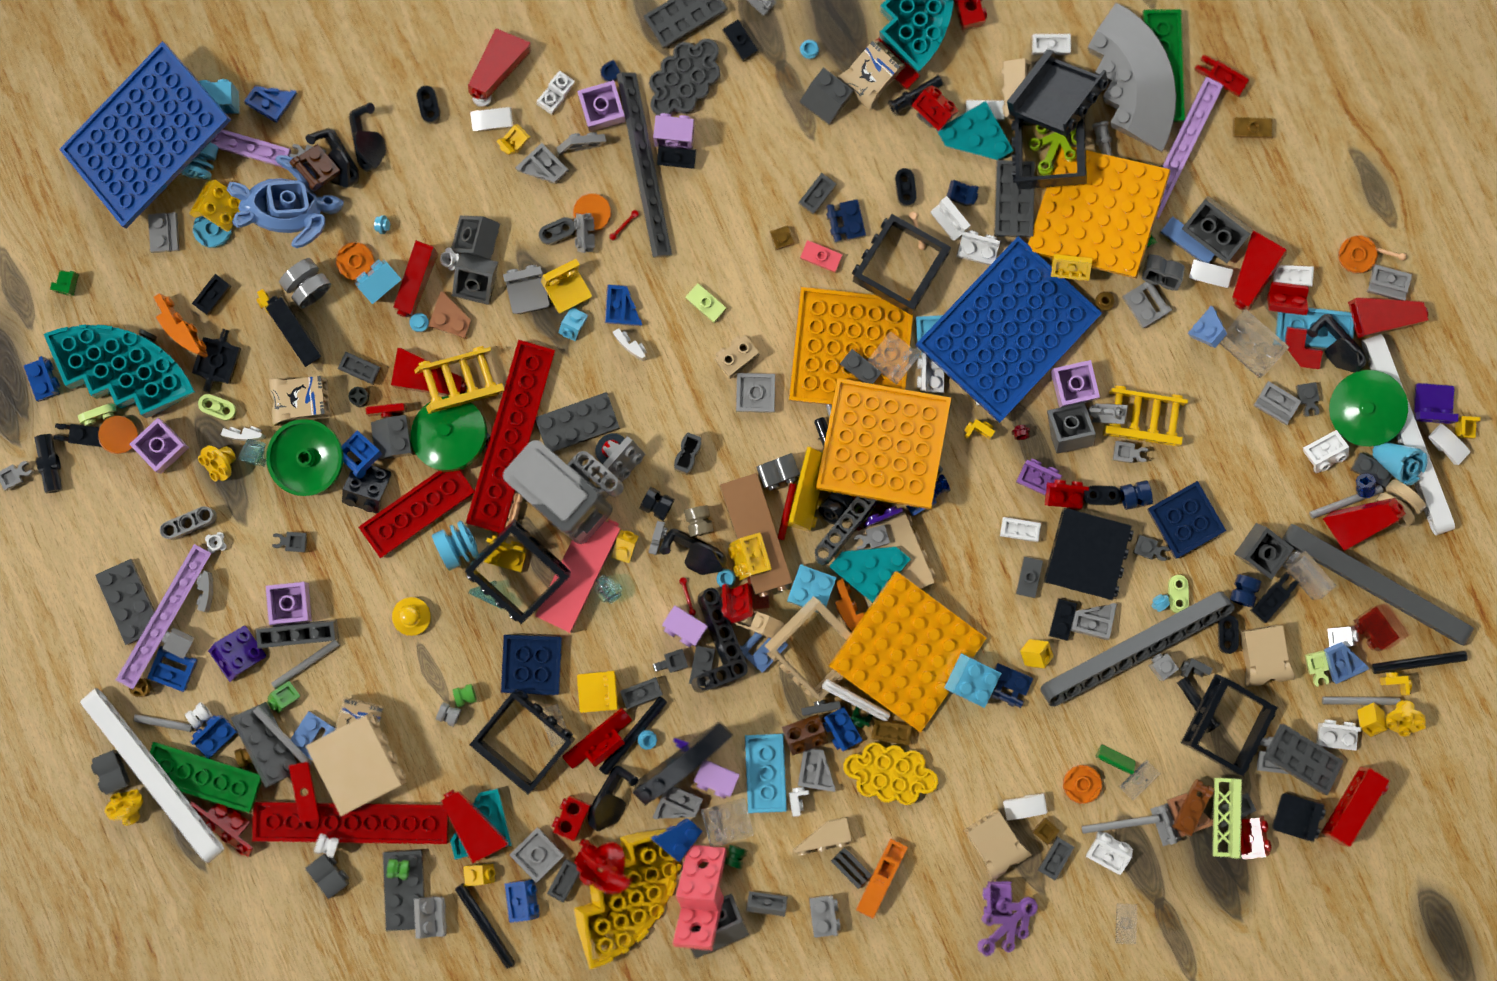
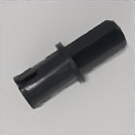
M821 417L814 420V424L820 437L818 440H821L824 447L828 426L825 418Z

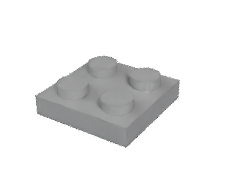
M737 373L736 412L774 413L775 374Z
M537 827L510 856L537 883L564 854Z

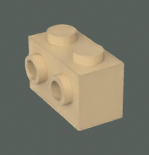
M745 335L743 337L737 336L731 341L732 345L729 348L725 349L724 347L716 353L715 362L729 379L759 356L758 350Z

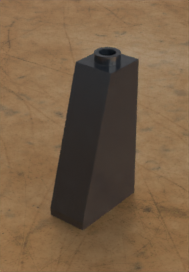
M275 295L267 300L266 310L303 365L306 367L320 358L321 351L282 295L280 297Z

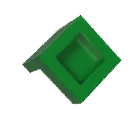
M60 270L57 282H51L50 290L74 297L79 274L74 271Z

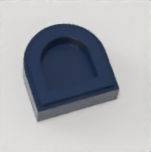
M614 59L604 64L600 71L602 79L606 82L617 81V74L621 73Z

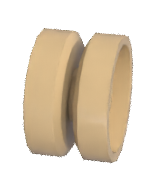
M1392 480L1386 486L1387 493H1380L1375 499V502L1396 498L1403 505L1406 514L1395 523L1406 528L1415 520L1414 514H1420L1426 507L1425 502L1416 492L1397 480Z

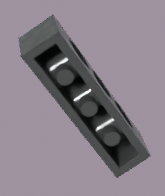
M337 619L259 627L256 629L258 648L336 641L339 639Z

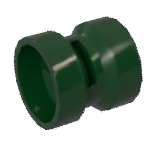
M729 845V854L724 864L742 869L744 864L742 860L748 850Z

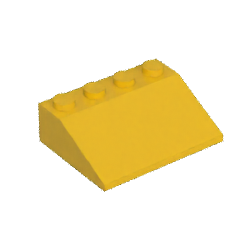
M807 446L788 526L810 532L811 527L815 528L818 518L814 516L815 510L820 507L822 498H819L820 490L816 489L823 453Z

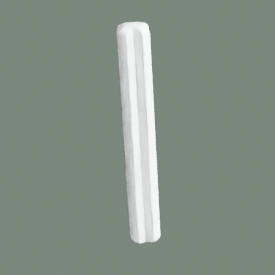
M828 679L822 685V688L885 722L888 721L891 715L885 709Z

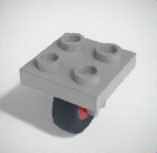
M617 433L604 435L598 441L595 449L596 457L600 463L621 482L629 477L631 471L642 462L643 457L646 455L628 436L624 438Z

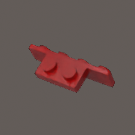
M620 708L562 755V758L572 769L586 758L594 767L598 766L625 744L618 732L632 721L631 717L623 708Z
M190 803L209 829L218 834L224 843L231 844L240 855L247 857L251 855L253 847L239 837L250 824L247 819L231 807L215 803L208 812H205L195 803Z

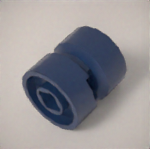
M1147 480L1136 482L1135 486L1132 484L1120 486L1121 500L1125 510L1137 508L1138 504L1141 507L1153 504L1152 491Z
M1237 574L1234 583L1236 589L1232 590L1229 600L1239 605L1254 608L1257 598L1255 593L1259 592L1262 582L1249 576Z

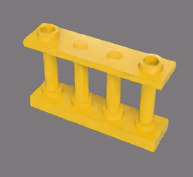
M484 346L474 348L473 352L430 363V360L419 363V366L414 370L415 374L424 373L432 398L430 400L431 403L426 406L428 414L500 395L504 391L502 383L496 384V382H493L485 355L491 352V347L484 348ZM478 358L486 383L485 388L478 389V387H475L467 360ZM460 363L468 387L467 393L460 394V392H457L449 365ZM442 368L450 392L449 398L442 399V397H439L431 370Z
M1115 386V388L1109 390V394L1116 395L1115 405H1122L1123 396L1134 398L1131 426H1128V429L1121 428L1120 424L1110 423L1109 426L1104 427L1103 435L1176 447L1182 445L1183 437H1178L1176 430L1180 405H1186L1188 403L1187 399H1183V396L1175 394L1168 397L1126 390L1124 386ZM1142 399L1153 401L1150 428L1147 429V432L1140 431L1138 427ZM1161 402L1172 404L1169 431L1166 432V435L1159 434L1157 430Z

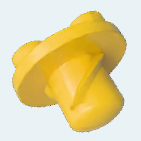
M208 445L201 450L198 461L201 465L205 466L213 481H224L231 476L230 464L235 461L236 456L230 447L224 446L221 449H217L214 446Z
M408 597L395 605L392 612V621L400 633L415 636L428 628L431 622V612L428 605L421 599Z
M1403 700L1396 704L1394 711L1387 714L1386 727L1397 732L1402 737H1407L1410 733L1424 730L1426 728V718L1423 713L1415 710L1414 703Z
M138 789L124 793H115L110 797L111 801L105 807V814L108 819L121 820L122 825L126 826L133 825L140 819L138 811L143 804V797Z

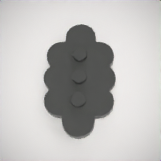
M703 39L695 46L689 42L679 43L673 50V56L665 57L662 60L661 70L652 74L649 81L650 89L654 93L650 106L655 115L660 116L661 113L671 115L674 110L680 114L691 113L696 107V100H702L707 97L709 85L715 84L720 78V68L715 62L719 56V48L715 41Z

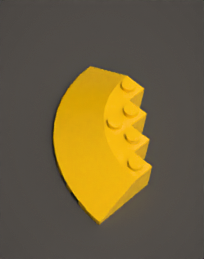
M666 829L637 832L620 837L621 848L625 855V867L622 874L630 879L631 884L629 888L619 894H610L600 891L594 885H591L592 903L574 908L576 925L589 969L592 970L613 961V958L621 953L625 954L628 952L632 945L636 942L639 943L649 933L648 930L657 919L659 920L665 911L664 907L669 897L673 895L677 884L678 871L681 869L680 862L676 861L651 839L654 835L658 836L666 832Z

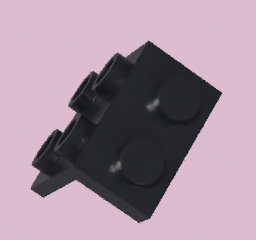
M371 465L362 478H357L351 470L342 489V503L367 512L379 513L382 496L391 478V472Z
M1283 793L1279 800L1272 829L1314 842L1320 834V828H1318L1320 820H1323L1325 816L1324 804Z

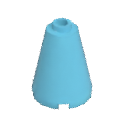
M1389 442L1373 447V457L1399 482L1406 486L1416 483L1420 479L1418 477L1421 472L1424 473L1426 470L1428 458L1421 449Z

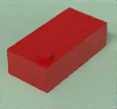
M1359 767L1320 833L1339 845L1351 847L1380 796L1388 791L1390 780L1371 768Z

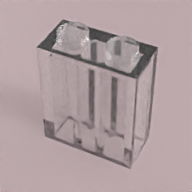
M1297 550L1290 553L1286 562L1282 565L1299 582V585L1312 600L1323 598L1336 587L1335 583L1306 550L1301 552Z

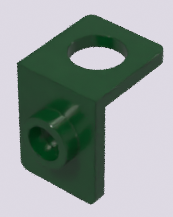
M856 706L850 719L854 720V725L864 728V726H870L869 723L873 715L869 714L867 717L860 716L859 708Z

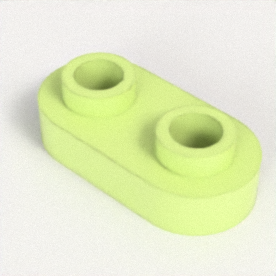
M211 394L201 396L198 401V407L202 412L225 421L232 420L237 412L233 403ZM211 401L212 406L207 408V402ZM229 408L230 413L225 415L224 410Z
M114 403L106 404L79 414L78 419L80 424L90 426L95 424L98 419L103 418L105 420L115 416L114 413L117 412Z
M1182 575L1172 576L1168 581L1169 608L1174 613H1178L1189 606L1188 580ZM1177 581L1182 583L1181 588L1176 586ZM1177 600L1182 601L1181 607L1176 605Z

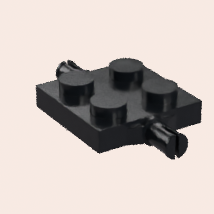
M222 328L219 339L206 337L202 339L207 349L205 351L208 356L204 358L197 355L192 373L206 379L203 391L211 393L213 382H222L229 385L231 383L241 348L230 345L227 342L229 330Z

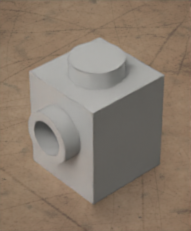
M173 627L171 632L167 631L162 639V642H164L162 649L184 659L194 637Z
M1157 654L1151 659L1152 663L1148 665L1159 681H1164L1179 670L1168 654Z

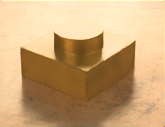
M788 225L770 231L776 250L794 244Z
M1044 818L1032 833L1046 845H1049L1060 830L1048 819Z

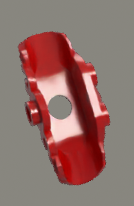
M581 839L579 844L582 847L574 863L577 864L576 869L580 872L579 877L582 883L588 886L594 885L596 889L610 894H619L628 889L631 882L629 878L622 874L625 867V855L621 846L615 842H606L596 847L589 840Z

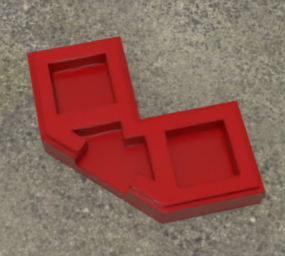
M1287 327L1284 346L1299 366L1320 369L1323 350L1304 348L1307 329Z

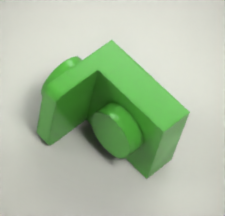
M288 681L269 694L267 698L268 705L279 714L285 707L299 699L300 695L291 682Z

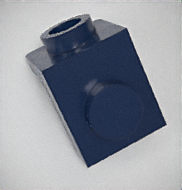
M951 180L947 197L951 201L964 206L974 205L978 198L979 187Z

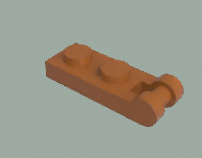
M1196 779L1172 828L1187 836H1192L1209 798L1214 793V788L1209 785L1205 786L1202 781ZM1198 791L1203 793L1201 798L1197 796Z

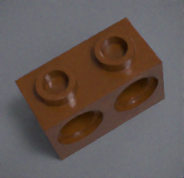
M818 714L782 727L792 756L828 743Z

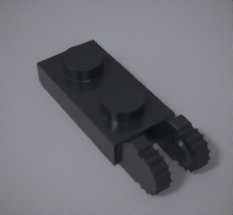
M55 424V428L59 430L65 429L70 431L69 437L54 435L53 440L65 441L70 444L102 447L98 439L100 427Z
M1287 572L1267 590L1254 605V608L1250 610L1263 623H1266L1299 584L1295 580L1285 590L1281 585L1290 576Z

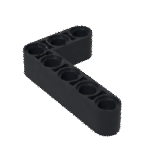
M707 588L698 595V603L723 666L702 673L692 680V688L698 693H703L741 678L748 671L747 663L730 620L725 618L722 613L723 602L715 588ZM706 593L711 596V598H712V601H711V602H708V601L706 600V598H705V594H706ZM713 611H715L716 613H718V615H719V619H718V620H715V619L713 618V616H712ZM720 629L725 631V638H722L720 636ZM727 647L732 649V656L727 654ZM734 665H737L739 667V674L735 673ZM717 672L723 675L722 681L718 680ZM700 678L703 679V680H705V682H706L705 688H703V687L700 686V684H699Z

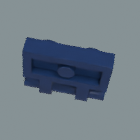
M858 199L839 203L840 211H835L834 204L826 206L828 211L826 216L830 220L831 225L830 233L835 243L842 241L841 234H846L847 241L866 237ZM842 217L844 227L838 226L837 218Z
M997 663L994 670L1002 674L991 694V698L1005 701L1011 707L1021 708L1024 701L1017 699L1019 693L1024 696L1027 695L1033 678ZM1002 687L1013 690L1011 696L1001 692Z

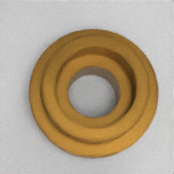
M1101 292L1095 299L1097 308L1102 311L1110 310L1115 302L1113 295L1109 292ZM1102 298H1107L1108 304H1104Z

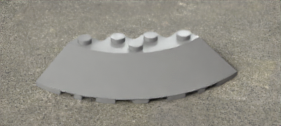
M1115 3L1088 46L1090 54L1102 59L1095 72L1096 75H1100L1103 70H1106L1108 84H1110L1103 96L1104 103L1117 109L1111 120V127L1163 152L1170 136L1176 107V90L1172 67L1162 44L1153 31L1129 9Z

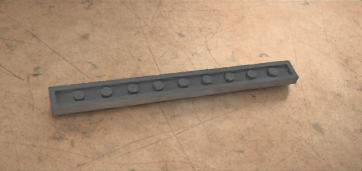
M621 72L617 74L652 256L653 258L672 256L637 76L636 73Z

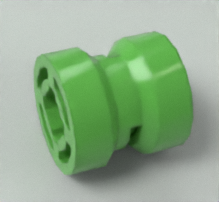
M472 684L465 685L462 689H453L457 707L464 706L465 702H477Z
M389 859L387 878L399 877L401 880H407L410 861L403 860L400 862L396 859Z

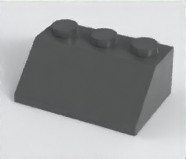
M1209 196L1204 199L1182 227L1183 231L1226 264L1253 231Z
M732 893L724 897L712 950L690 948L695 959L749 936ZM701 926L693 927L692 932L700 931Z

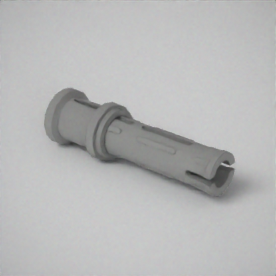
M1103 121L1093 124L1092 128L1095 129L1097 138L1095 143L1099 146L1100 153L1113 156L1110 144L1112 137L1109 136L1107 127L1109 122Z

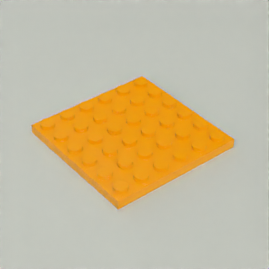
M1060 145L1052 175L1077 173V148L1071 147V149L1075 150L1076 159L1068 162ZM1086 150L1087 184L1046 187L1033 227V237H1030L1028 245L1032 248V252L1049 258H1053L1054 254L1092 258L1091 268L1137 279L1171 171L1170 169ZM1069 153V154L1067 155V157H1072V156H1073L1072 153Z
M801 287L789 401L832 405L837 378L861 382L840 365L851 349L882 372L873 384L905 390L913 314L910 315L873 294Z
M837 378L816 489L931 510L951 398Z
M895 571L831 661L829 667L921 733L950 692L944 687L960 654L973 659L987 638L899 572Z

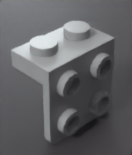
M530 265L525 267V270L511 269L507 271V274H503L513 314H521L549 307L548 294L541 283L543 276L541 266Z

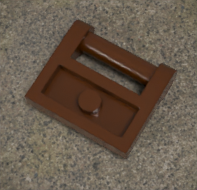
M318 144L290 161V165L301 173L313 191L318 190L341 174L340 169ZM305 162H307L310 165V167L316 172V174L320 177L319 179H315L310 174V172L304 167L303 164Z

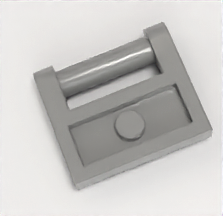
M1144 282L1122 296L1142 329L1172 311L1171 307L1166 305L1154 284ZM1148 289L1161 311L1156 313L1143 290Z

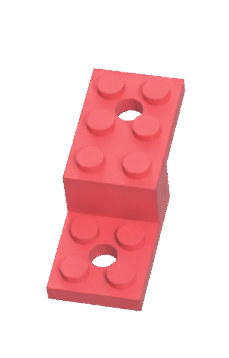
M692 845L687 851L676 894L681 910L673 939L674 947L712 950L724 900L719 885L727 854L726 848ZM707 862L708 866L706 868H699L701 863ZM701 926L700 931L692 932L693 927Z

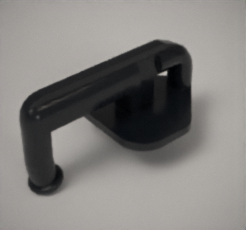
M373 103L362 105L352 110L349 114L357 162L364 171L376 169L386 155L383 136L378 132L363 131L361 116L374 112L375 106Z
M326 128L306 135V141L311 145L315 144L317 140L325 138L332 151L328 154V157L341 172L340 175L330 181L331 183L344 188L358 183V168L333 129Z
M1322 315L1307 330V334L1310 337H1317L1318 331L1324 326L1336 339L1334 343L1325 349V355L1330 362L1339 369L1353 373L1361 371L1366 364L1363 350L1331 315Z
M670 529L659 549L661 554H669L671 552L670 546L674 541L689 548L685 559V565L688 569L701 575L723 571L727 559L718 548L697 538L690 537V535L677 529Z
M615 766L611 770L589 808L588 824L598 832L618 822L625 810V801L612 794L620 779L624 778L627 780L629 786H635L639 782L638 777H635L621 766Z

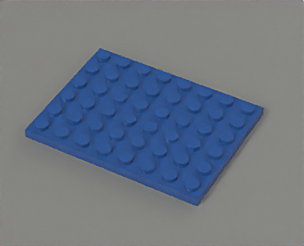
M162 41L59 150L120 225L127 229L222 131L231 119L171 48Z
M1019 236L916 343V346L999 423L1102 314L1065 278L1051 277L1052 267L1041 256L1032 252V248Z

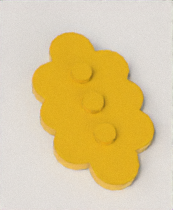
M870 743L864 747L862 755L851 754L843 763L845 774L852 779H856V788L862 796L873 797L876 795L885 803L896 799L903 805H911L917 801L920 793L929 794L938 786L937 774L925 768L923 755L915 750L904 752L897 745L885 748L882 744Z

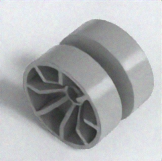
M306 258L296 263L279 280L280 285L287 293H293L291 298L300 309L316 302L332 285L323 273L317 274L319 268L311 258Z

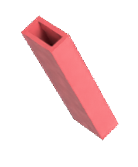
M610 519L608 522L605 521L584 544H577L573 540L571 541L561 561L571 570L570 577L538 608L536 617L569 633L572 632L621 531V528L618 527L619 523ZM556 574L550 586L559 578Z

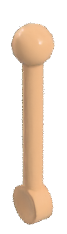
M911 212L909 217L913 220L914 226L919 229L916 220L917 214ZM918 240V248L924 250L926 247L925 243Z
M1376 248L1379 253L1398 257L1402 261L1406 259L1404 253L1397 254Z

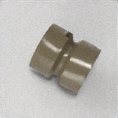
M708 505L684 511L686 521L690 523L688 526L690 537L714 532L712 521L708 520L710 517Z

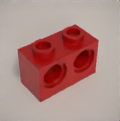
M568 796L567 799L564 798L559 808L562 810L560 817L556 816L551 826L554 828L553 833L575 841L591 804L572 796ZM576 803L579 806L577 814L570 813V804ZM568 821L571 824L569 832H564L561 829L562 822Z

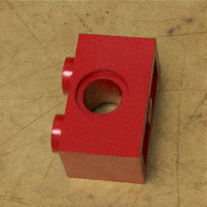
M954 0L962 31L984 26L987 12L985 8H982V0ZM968 4L974 5V6H975V10H973V11L968 10V9L966 8V5H968Z

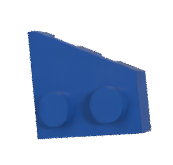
M254 86L244 100V103L277 123L296 97L297 92L295 90H290L289 92L279 91L278 88L266 89Z
M607 285L605 323L642 326V321L639 319L627 286Z
M686 818L676 826L667 828L666 832L658 836H652L651 839L676 861L680 862L703 831Z

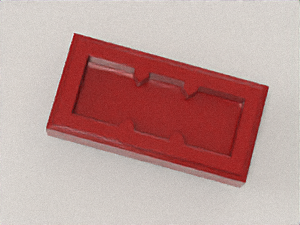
M404 403L368 406L366 408V415L369 417L381 415V418L393 417V414L407 413V407Z

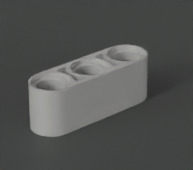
M209 507L197 508L163 523L160 527V534L166 539L176 540L213 524L217 519V514L215 510ZM205 511H209L210 518L204 521L202 515ZM188 518L192 520L190 528L185 527V521ZM173 526L174 533L173 535L168 536L167 529L168 527Z

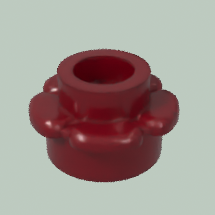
M1017 425L1012 430L1015 440L1029 438L1030 428H1027L1026 425Z

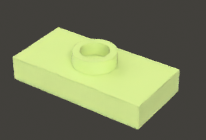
M698 283L685 297L713 323L726 310L724 305Z

